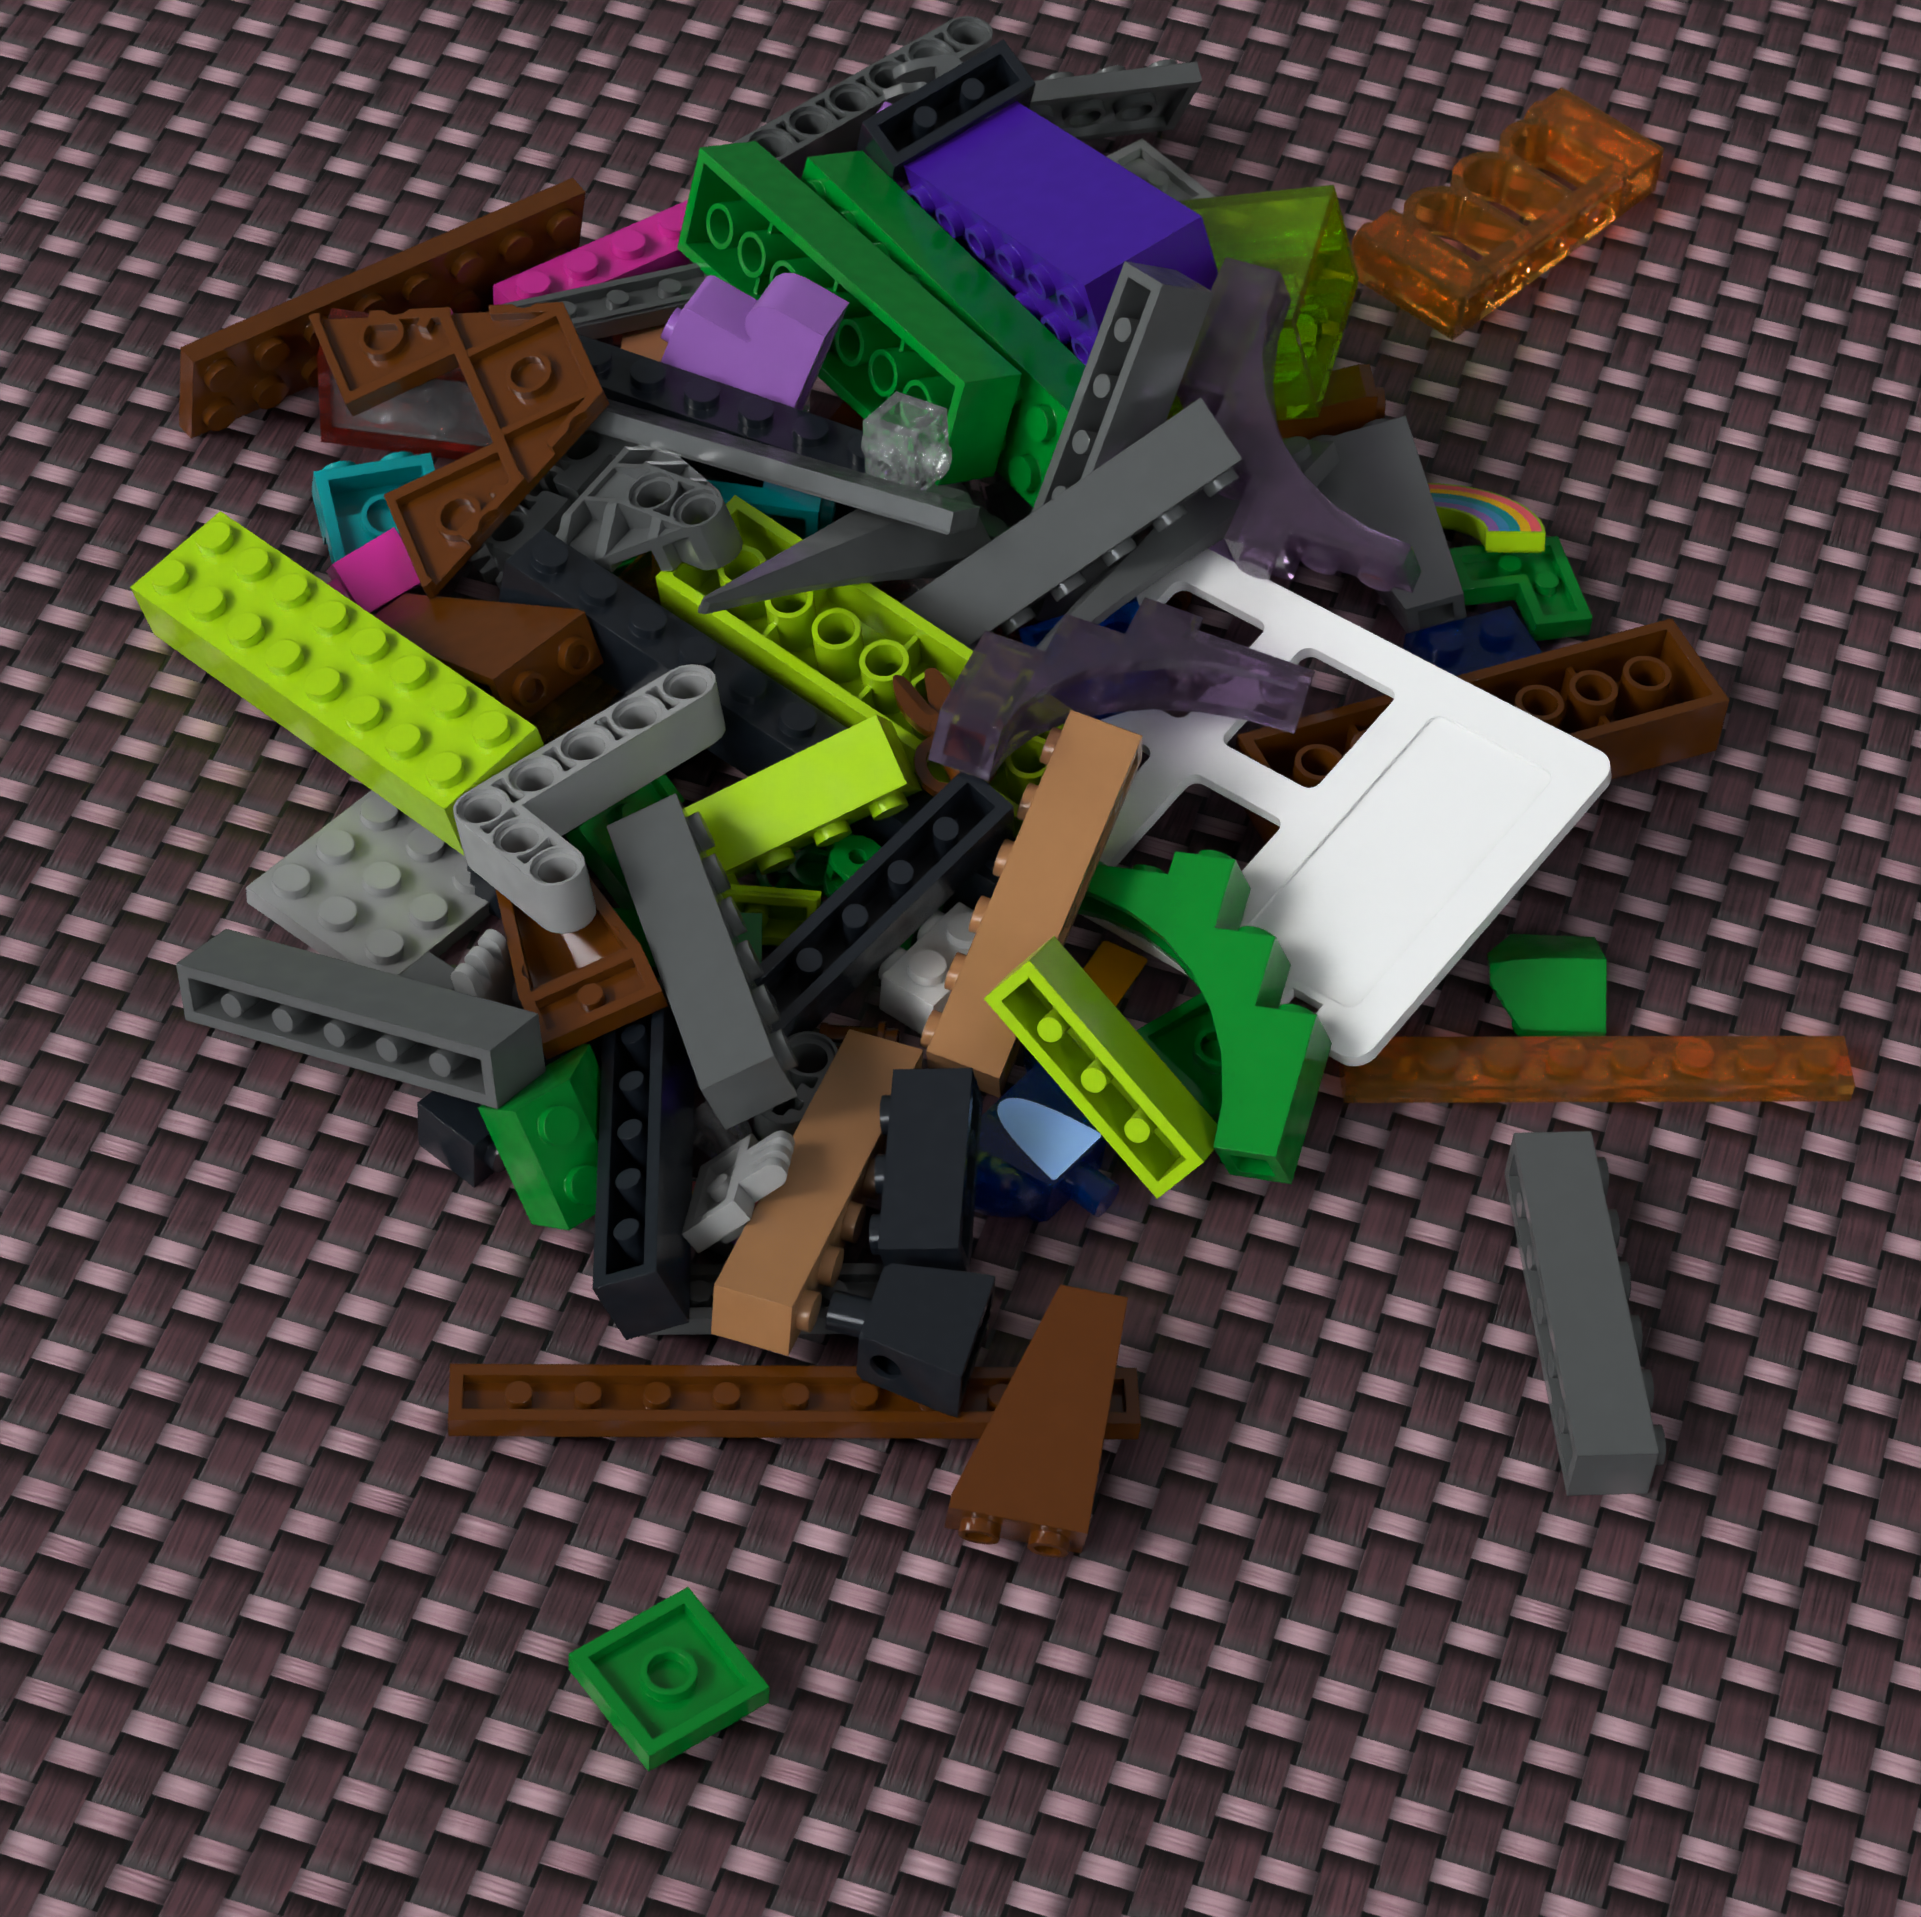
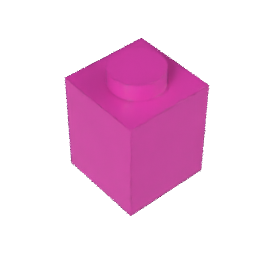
M395 527L336 561L326 571L331 579L326 584L370 614L377 612L403 594H407L421 585L403 540Z

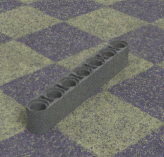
M960 16L954 18L733 143L757 141L801 180L807 157L857 151L861 124L864 120L875 115L885 102L883 90L900 83H905L894 80L892 72L894 67L918 58L954 53L963 63L992 46V27L978 17Z

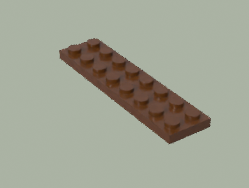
M572 177L182 346L180 355L179 426L191 439L210 430L220 431L230 426L237 418L260 408H273L291 394L310 386L320 387L333 378V373L309 319V315L313 313H320L323 319L366 318L369 317V311L384 310L389 314L397 315L409 309L450 307L453 313H476L488 308L489 305H493L494 284L579 248L586 192Z

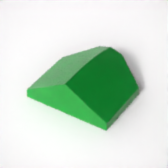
M1510 934L1487 953L1490 987L1511 1017L1512 1028L1519 1038L1605 1040L1607 959L1595 937Z

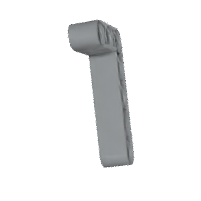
M690 664L672 669L464 793L454 804L453 814L468 866L544 929L552 933L565 934L585 928L596 915V904L585 858L577 848L561 836L722 738L725 732V721L715 674L711 669L703 665Z

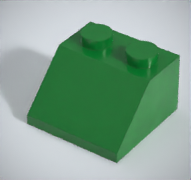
M582 1044L545 1066L546 1071L500 1108L496 1109L485 1105L478 1107L532 1225L571 1230L596 1213L601 1068L590 1044Z

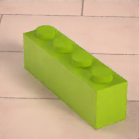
M874 715L685 807V810L689 816L698 811L701 813L715 843V847L706 850L707 856L715 853L730 884L740 885L737 879L757 869L760 870L762 875L787 867L796 860L793 852L813 842L816 843L818 848L841 841L852 833L851 824L869 815H872L874 820H881L897 814L908 807L909 804L906 797L922 789L893 723L883 717Z
M1055 936L1050 938L1008 973L984 998L1157 1199L1204 1163L1213 1152L1218 1124Z

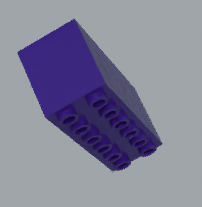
M1018 101L904 166L911 186L907 190V194L1085 366L1125 261L1177 270L1214 292L1200 332L1230 314L1202 216Z

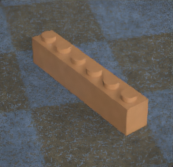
M1070 710L1062 730L1053 727L1049 732L1040 758V763L1047 765L1039 785L1029 783L1023 793L1016 816L1023 823L1015 842L1005 839L998 852L993 867V875L1000 878L992 897L989 898L982 895L979 898L969 924V932L975 933L967 955L957 952L948 970L944 988L951 991L943 1012L932 1010L925 1024L920 1046L927 1048L928 1069L973 1068L980 1091L1001 1098L1023 1044L984 998L1008 973L1053 936L1064 947L1141 763L1142 735Z
M849 1029L793 1135L795 1146L785 1183L758 1201L753 1210L751 1220L746 1223L714 1284L711 1334L789 1356L800 1332L810 1333L813 1330L821 1307V1291L824 1286L831 1288L835 1286L843 1264V1247L846 1242L853 1244L857 1242L863 1228L866 1215L865 1204L868 1198L877 1200L880 1196L875 1188L874 1166L877 1154H886L887 1135L882 1134L880 1127L882 1095H891L893 1069H922L923 1049Z

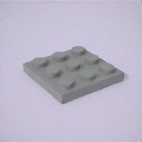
M372 790L246 887L248 904L321 955L395 975H401L427 951L439 957L490 915L489 902L476 896L475 886L470 884V872L467 871L465 857Z

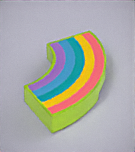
M1428 483L1443 529L1462 532L1476 538L1484 545L1487 552H1545L1546 532L1544 525L1531 510L1505 496L1482 489L1452 484Z

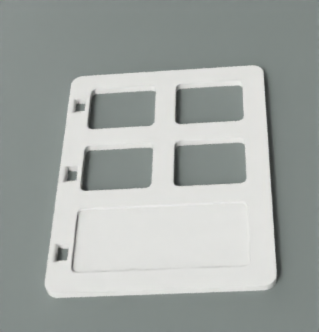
M1208 548L1162 577L1119 608L1047 667L1029 686V688L1068 713L1070 710L1143 736L1142 752L1150 757L1135 774L1100 858V861L1107 866L1116 867L1183 791L1192 784H1202L1280 827L1242 870L1251 890L1240 927L1254 926L1276 936L1291 964L1280 1005L1289 1004L1294 997H1297L1317 1008L1316 1014L1332 1042L1329 1057L1348 1066L1367 1064L1382 1051L1606 790L1612 778L1610 761L1602 751ZM1188 591L1263 630V633L1187 716L1177 718L1099 676L1175 593ZM1308 657L1317 658L1394 699L1320 784L1311 788L1299 785L1226 745L1299 662ZM1082 915L1186 974L1177 963L1144 938L1106 920Z

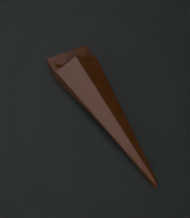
M591 879L590 883L596 904V915L585 928L565 934L552 933L544 929L496 890L518 997L524 1010L535 1012L539 1015L543 1053L546 1060L668 1006L640 943Z

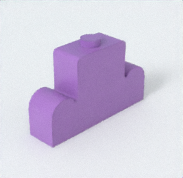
M795 273L777 275L758 300L720 278L709 275L684 308L680 309L677 307L667 321L660 337L668 342L661 362L803 410L849 302Z

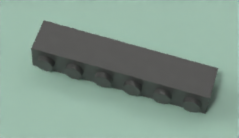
M1124 262L1031 513L1166 422L1214 292L1177 270ZM1100 559L1081 572L1087 582L1062 600L1056 602L1050 593L1031 606L1036 614L1034 619L1059 622L1107 568L1103 560Z
M1199 398L901 602V604L981 655L986 651L980 642L999 628L1007 637L1036 617L1031 606L1050 593L1058 602L1087 582L1081 572L1100 559L1103 560L1108 568L1127 556L1138 547L1132 537L1153 524L1158 533L1174 524L1189 513L1183 504L1201 490H1204L1207 496L1211 498L1240 477L1234 468L1244 461L1202 398Z
M675 793L606 826L700 1090L724 1129H729L798 1096L788 1071L798 1066L796 1056L783 1030L780 1029L774 1032L771 1024L780 1021L781 1017L766 985L762 984L757 987L754 981L764 976V972L750 942L745 940L740 943L738 936L748 930L733 898L730 896L724 899L722 896L723 892L731 889V885L716 854L707 856L706 850L715 847V843L701 813L698 811L689 816Z
M230 929L223 930L176 963L185 1020L496 1109L500 1108L546 1071L539 1015L535 1012Z
M1591 1131L1514 1133L1504 1175L1567 1496L1648 1493L1655 1466H1662L1665 1462L1666 1441L1662 1425H1653L1650 1413L1654 1402L1653 1377L1649 1369H1641L1638 1356L1642 1350V1325L1638 1315H1630L1627 1301L1631 1293V1274L1628 1263L1626 1261H1619L1616 1248L1619 1245L1620 1223L1617 1210L1608 1209L1605 1199L1609 1187L1607 1161L1605 1157L1596 1156Z

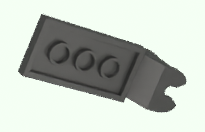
M954 53L918 58L894 67L892 70L894 80L905 83L884 89L885 101L892 104L962 64V61ZM1172 59L1157 61L1146 68L1126 70L1124 66L1120 65L1109 66L1095 74L1074 76L1072 72H1058L1047 76L1044 80L1034 81L1036 85L1029 109L1080 141L1173 130L1202 83L1197 62L1178 64L1176 60Z

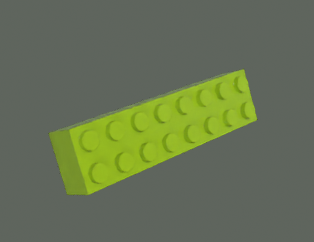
M736 495L728 501L726 506L743 540L742 550L732 562L718 569L702 570L681 562L674 571H660L655 577L662 607L845 727L850 728L874 715L891 721L914 772L916 749L927 737L919 733L906 721L897 706L893 691V676H904L928 703L924 679L925 670L936 668L951 686L957 704V726H972L984 732L993 742L998 757L997 774L989 785L1014 806L1013 837L1017 838L1023 823L1022 820L1016 818L1023 793L1029 783L1039 785L1047 765L1040 763L1044 744L1053 727L1063 729L1069 715L1068 712L871 583L808 591L709 614L698 613V607L703 597L803 540ZM961 743L973 770L978 771L983 765L982 753L976 746L970 743ZM939 756L931 757L928 762V769L932 776L940 782L949 783L950 779Z
M221 511L130 587L155 636L463 856L464 853L453 814V806L457 799L467 791L544 746L536 726Z

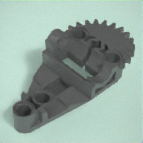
M587 429L473 554L471 560L476 570H480L485 582L489 584L495 581L499 590H501L505 561L542 528L609 572H614L624 560L648 551H652L661 571H674L681 562L702 570L718 569L729 564L739 555L742 550L743 540L719 490L680 456Z

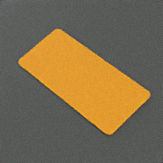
M1103 941L1083 970L1116 1007L1146 965L1147 959L1114 943Z

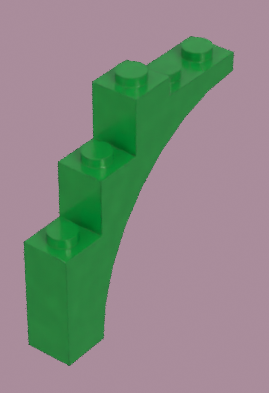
M1201 850L1198 854L1175 851L1168 874L1159 868L1145 864H1137L1132 869L1107 866L1099 861L1077 914L1106 920L1147 940L1184 970L1202 992L1211 1010L1221 1050L1222 1104L1213 1148L1230 1175L1292 1184L1332 1042L1317 1014L1295 1004L1280 1005L1291 964L1276 936L1258 927H1240L1251 888L1235 859L1215 850Z

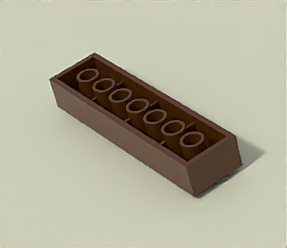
M1672 618L1456 676L1602 751L1610 761L1611 780L1716 751L1729 704V698ZM1383 695L1237 734L1235 750L1303 787H1315L1320 784L1394 699L1388 695ZM1243 807L1266 844L1280 827Z

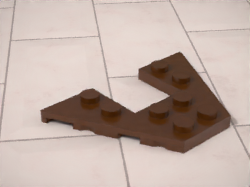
M563 302L535 303L525 308L516 307L513 304L489 305V312L453 313L450 307L409 309L397 315L389 314L384 310L369 311V317L323 319L320 313L309 315L343 400L353 417L460 367L493 441L492 444L384 494L421 586L429 599L434 598L610 404Z

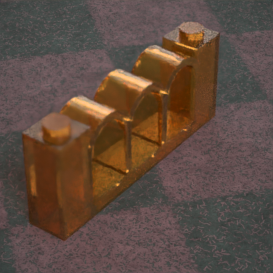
M1561 87L1543 101H1536L1528 109L1524 119L1516 121L1505 128L1500 135L1497 152L1473 153L1460 159L1453 167L1450 187H1425L1412 193L1405 201L1403 214L1391 208L1372 223L1367 222L1363 224L1352 240L1353 258L1350 276L1453 341L1656 190L1664 148ZM1536 168H1542L1555 173L1578 187V189L1572 191ZM1486 201L1506 206L1532 223L1525 226ZM1436 235L1455 239L1484 256V258L1477 262Z

